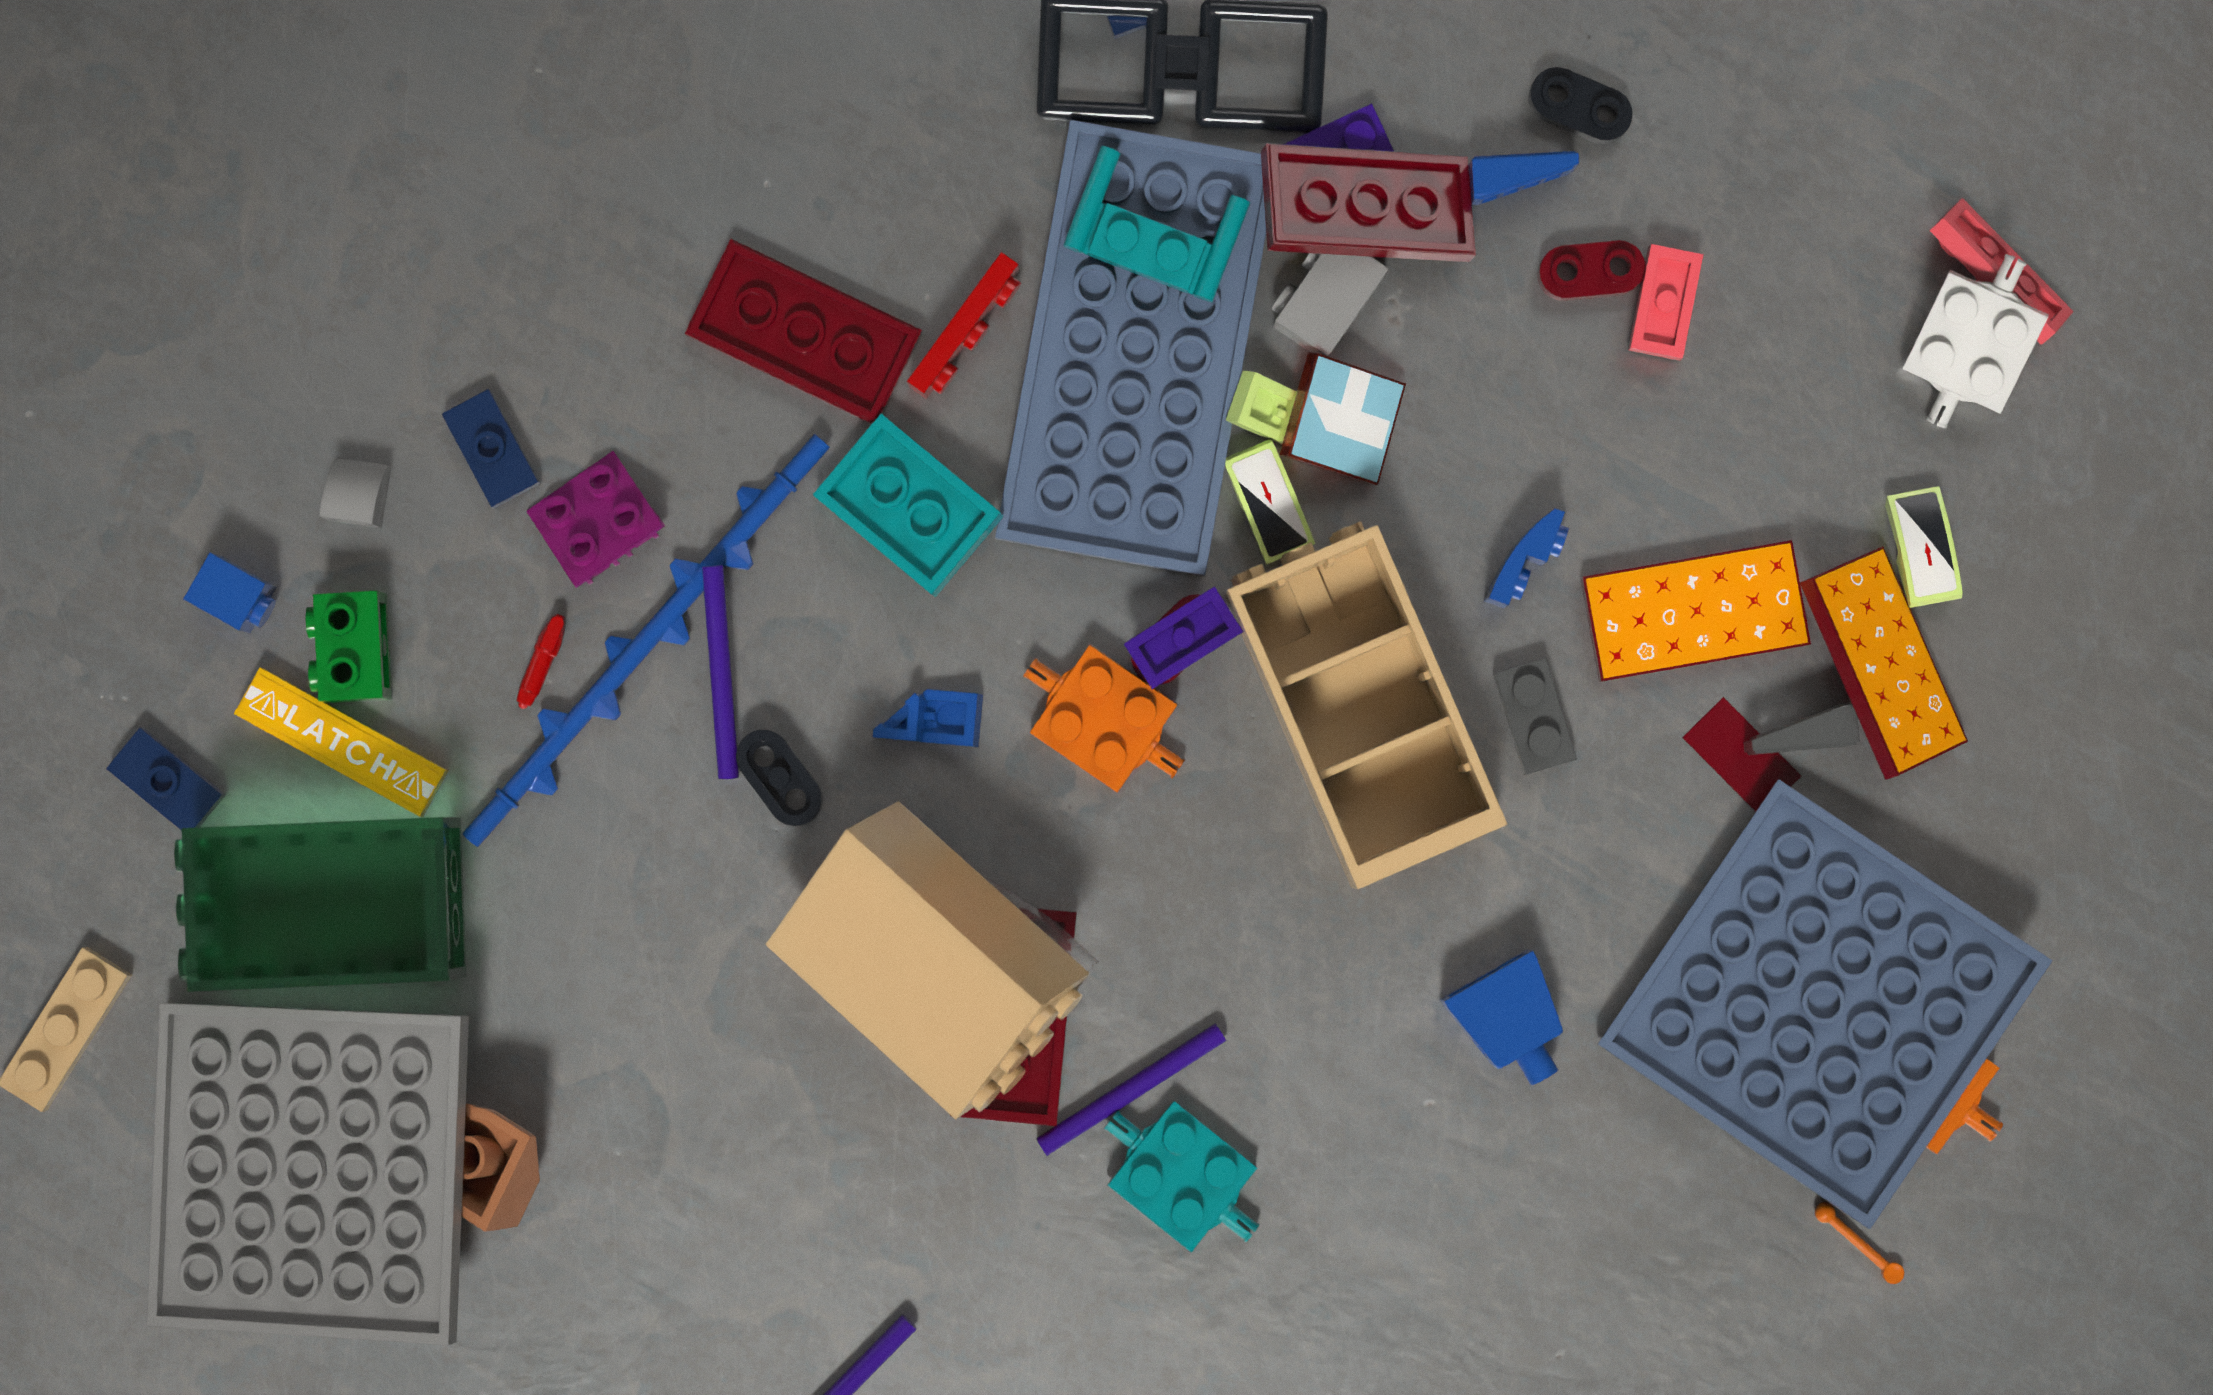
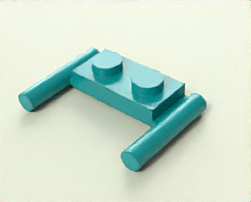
M1101 146L1063 246L1212 303L1250 202L1235 195L1230 196L1211 245L1204 239L1109 203L1103 204L1104 196L1121 153L1112 148Z

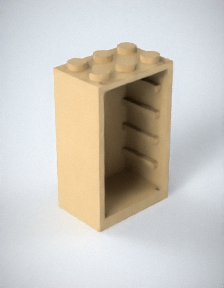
M899 801L845 830L766 943L768 948L955 1119H958L973 1107L981 1112L994 1100L1000 1091L1006 1094L1020 1081L1026 1072L1021 1063L1028 1054L1034 1057L1048 1044L1054 1035L1049 1026L1056 1017L1062 1020L1076 1007L1083 997L1077 989L1089 975L1085 968Z

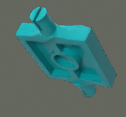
M1175 1101L1170 1103L1155 1123L1143 1130H1140L1120 1114L1119 1111L1113 1115L1112 1119L1127 1130V1133L1111 1121L1106 1124L1104 1129L1129 1148L1127 1149L1122 1166L1107 1183L1109 1188L1189 1252L1195 1249L1209 1230L1221 1222L1241 1237L1245 1243L1251 1238L1252 1234L1239 1225L1237 1220L1252 1232H1255L1260 1224L1252 1220L1237 1208L1235 1204L1237 1203L1240 1190L1256 1171L1257 1167Z

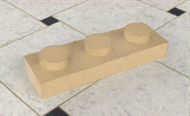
M82 947L2 1074L0 1087L40 1112L48 1111L132 977V974L89 947Z

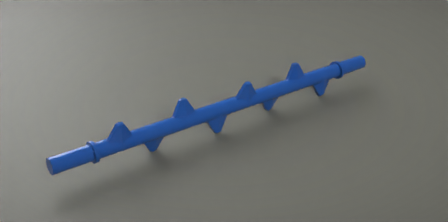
M813 434L780 473L776 471L773 474L775 479L765 490L742 486L736 494L743 515L701 563L674 559L669 566L677 590L633 640L610 636L605 641L611 665L568 713L548 709L540 711L537 716L545 740L502 789L498 787L495 790V797L462 833L466 839L476 847H479L512 808L517 809L519 807L518 802L527 791L554 795L558 790L551 764L593 717L615 721L620 717L621 710L615 691L659 641L685 646L690 640L683 614L704 591L702 566L723 565V568L730 567L742 570H749L754 563L747 543L748 540L791 492L795 493L798 490L795 487L829 450L830 447L816 434Z

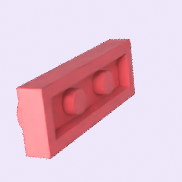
M1963 198L1951 207L1929 230L1938 239L1942 249L1949 256L1957 258L1976 278V281L1993 283L2005 258V254L2015 257L2006 275L2008 278L2017 260L2024 261ZM2028 264L2024 267L2012 292L2025 304L2049 314L2037 339L2042 345L2059 330L2074 311Z

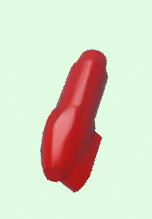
M556 613L547 622L534 645L535 650L520 683L516 699L521 709H526L528 706L531 707L537 696H539L553 660L558 656L564 638L566 623L565 617Z

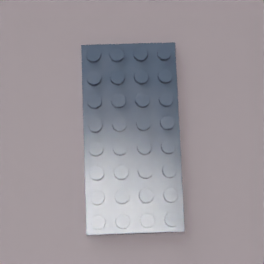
M1070 120L1000 512L1004 517L997 524L996 540L1205 577L1232 423L1225 420L1241 377L1266 237L1261 153ZM1101 146L1112 148L1121 153L1104 196L1103 204L1109 203L1204 239L1211 245L1230 196L1235 195L1250 202L1212 303L1063 246Z

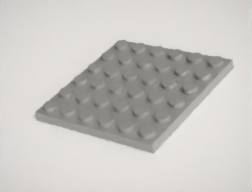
M173 1002L160 1003L146 1326L437 1345L457 1343L469 1016Z

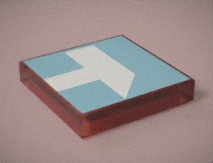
M1308 352L1280 456L1361 483L1378 486L1406 383L1316 352Z

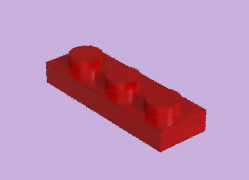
M1002 252L998 255L907 380L912 390L925 399L929 397L933 390L939 394L944 392L959 368L953 365V362L964 347L970 351L977 347L990 328V325L984 321L996 304L1001 308H1005L1019 289L1021 282L1015 278L1020 272L1018 263Z

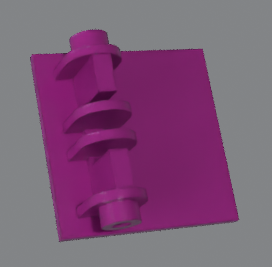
M614 451L608 453L526 511L575 588L584 582H587L589 585L594 583L593 578L608 569L610 564L613 563L615 567L620 565L618 560L620 557L626 554L630 558L634 555L631 551L633 548H638L652 537L657 539L660 537L658 531L665 527L659 515L651 508Z

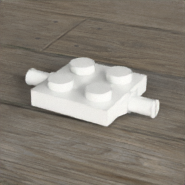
M2005 254V258L1993 283L1974 281L1950 270L1903 367V370L1929 381L1940 391L1928 416H1926V420L1934 424L1942 406H1946L1937 424L1939 427L1947 428V424L1959 400L1975 402L2001 414L2049 317V314L2025 304L2012 292L2024 267L2027 265V263L2018 259L2009 278L2006 277L2015 258L2014 256Z

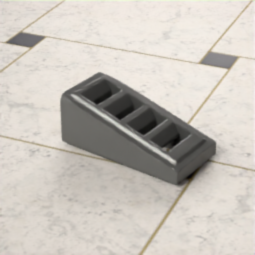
M1851 702L1841 703L1751 737L1748 741L1743 742L1744 753L1755 755L1857 745V742H1860L1858 717Z

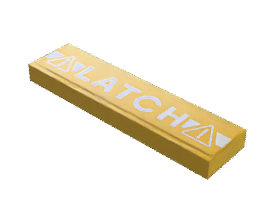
M259 667L234 712L238 717L419 817L424 816L449 771L330 704L319 702L317 697L262 667Z

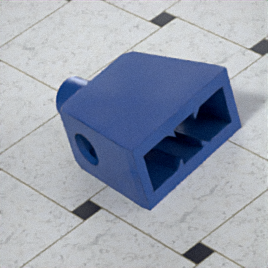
M1527 949L1440 999L1445 1009L1496 1069H1501L1516 1060L1530 1086L1547 1079L1558 1071L1544 1044L1562 1034L1563 1028L1539 962L1532 950Z

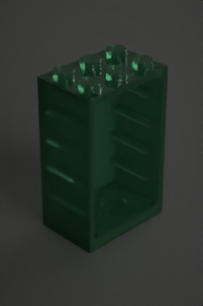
M461 817L181 828L182 839H177L174 845V862L177 872H183L184 894L177 895L176 917L178 925L185 926L186 948H180L178 972L182 981L187 980V992L450 981L467 977Z

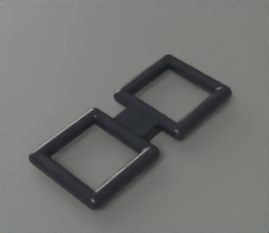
M1041 0L1037 114L1044 120L1156 125L1163 118L1164 89L1196 90L1195 120L1201 127L1311 132L1321 127L1328 21L1327 9L1322 4L1205 0L1200 7L1199 36L1167 34L1168 3L1166 0ZM1062 13L1147 17L1143 103L1058 99ZM1221 21L1306 25L1301 110L1217 107Z

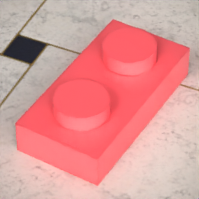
M1651 244L1648 247L1645 272L1641 282L1628 351L1678 361L1683 359L1704 254Z

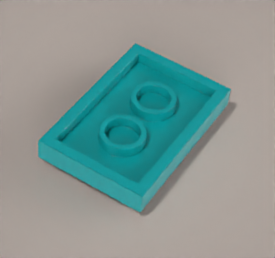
M883 414L877 417L813 493L816 499L935 598L1004 517L999 510Z

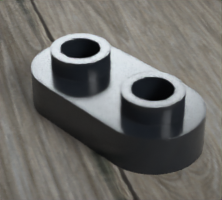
M1553 67L1544 70L1535 78L1529 90L1530 107L1539 119L1598 144H1609L1617 141L1625 134L1632 122V107L1623 93L1566 68ZM1552 85L1562 86L1567 94L1566 99L1562 102L1553 101L1548 95V88ZM1603 105L1611 107L1615 112V120L1609 123L1601 121L1597 116V108Z
M756 730L747 734L737 748V765L773 816L778 821L790 826H801L814 820L823 804L821 788L787 741L778 733L770 730ZM763 746L770 747L774 752V761L767 767L759 766L755 760L756 751ZM794 789H800L806 795V803L799 810H794L787 804V795Z

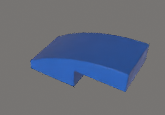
M1556 508L1553 509L1520 538L1499 567L1484 602L1505 608L1509 606L1511 598L1521 600L1531 570L1523 568L1525 560L1542 566L1547 563L1550 555L1559 557L1569 527L1561 525L1565 514L1564 511Z

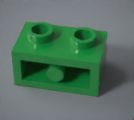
M380 591L313 594V607H307L305 614L307 636L309 639H315L316 660H310L308 665V679L311 692H318V701L325 703L391 700L392 685L387 594Z

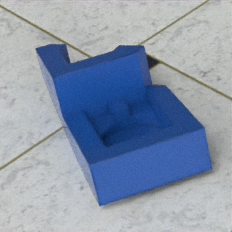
M926 689L922 694L914 693L905 701L906 704L885 723H880L873 729L872 735L873 738L979 747L983 694Z

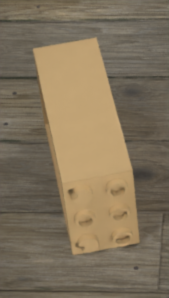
M1361 521L1332 533V536L1329 537L1331 545L1315 551L1312 543H1308L1283 554L1282 558H1280L1281 567L1266 573L1263 565L1260 564L1233 576L1231 580L1233 587L1228 589L1224 595L1234 618L1243 630L1241 636L1350 887L1354 889L1365 887L1508 825L1379 527L1376 525L1365 530Z

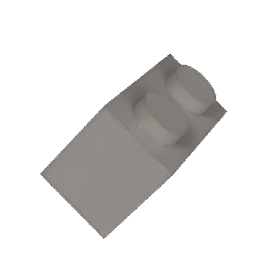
M1309 253L1302 264L1304 268L1309 270L1298 288L1289 283L1272 307V310L1279 314L1273 327L1317 358L1320 356L1328 359L1389 270L1372 257Z

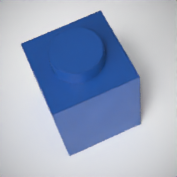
M209 553L183 599L233 628L251 633L254 626L261 628L270 617L276 604V600L271 598L277 587L220 555Z

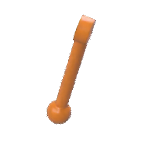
M1822 1202L1816 1206L1815 1217L1821 1223L1831 1224L1881 1269V1275L1885 1281L1890 1284H1897L1904 1278L1902 1266L1896 1262H1888L1836 1216V1211L1832 1204Z

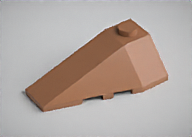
M466 1104L461 1217L484 1232L518 1227L540 1181L536 1136L494 1109Z

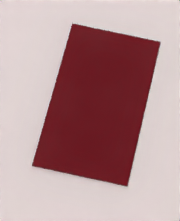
M1723 697L1682 738L1756 812L1778 779L1792 787L1802 775L1779 752L1755 755L1744 753L1743 742L1760 733Z

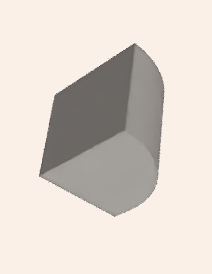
M336 458L327 475L319 516L330 521L382 528L392 465Z

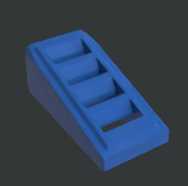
M1576 151L1474 156L1468 164L1472 205L1478 206L1566 176L1579 165V153H1576Z

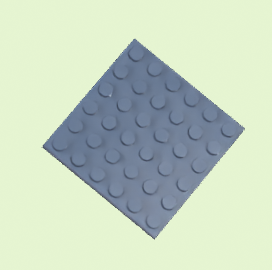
M1778 779L1598 1045L1870 1230L2053 960Z

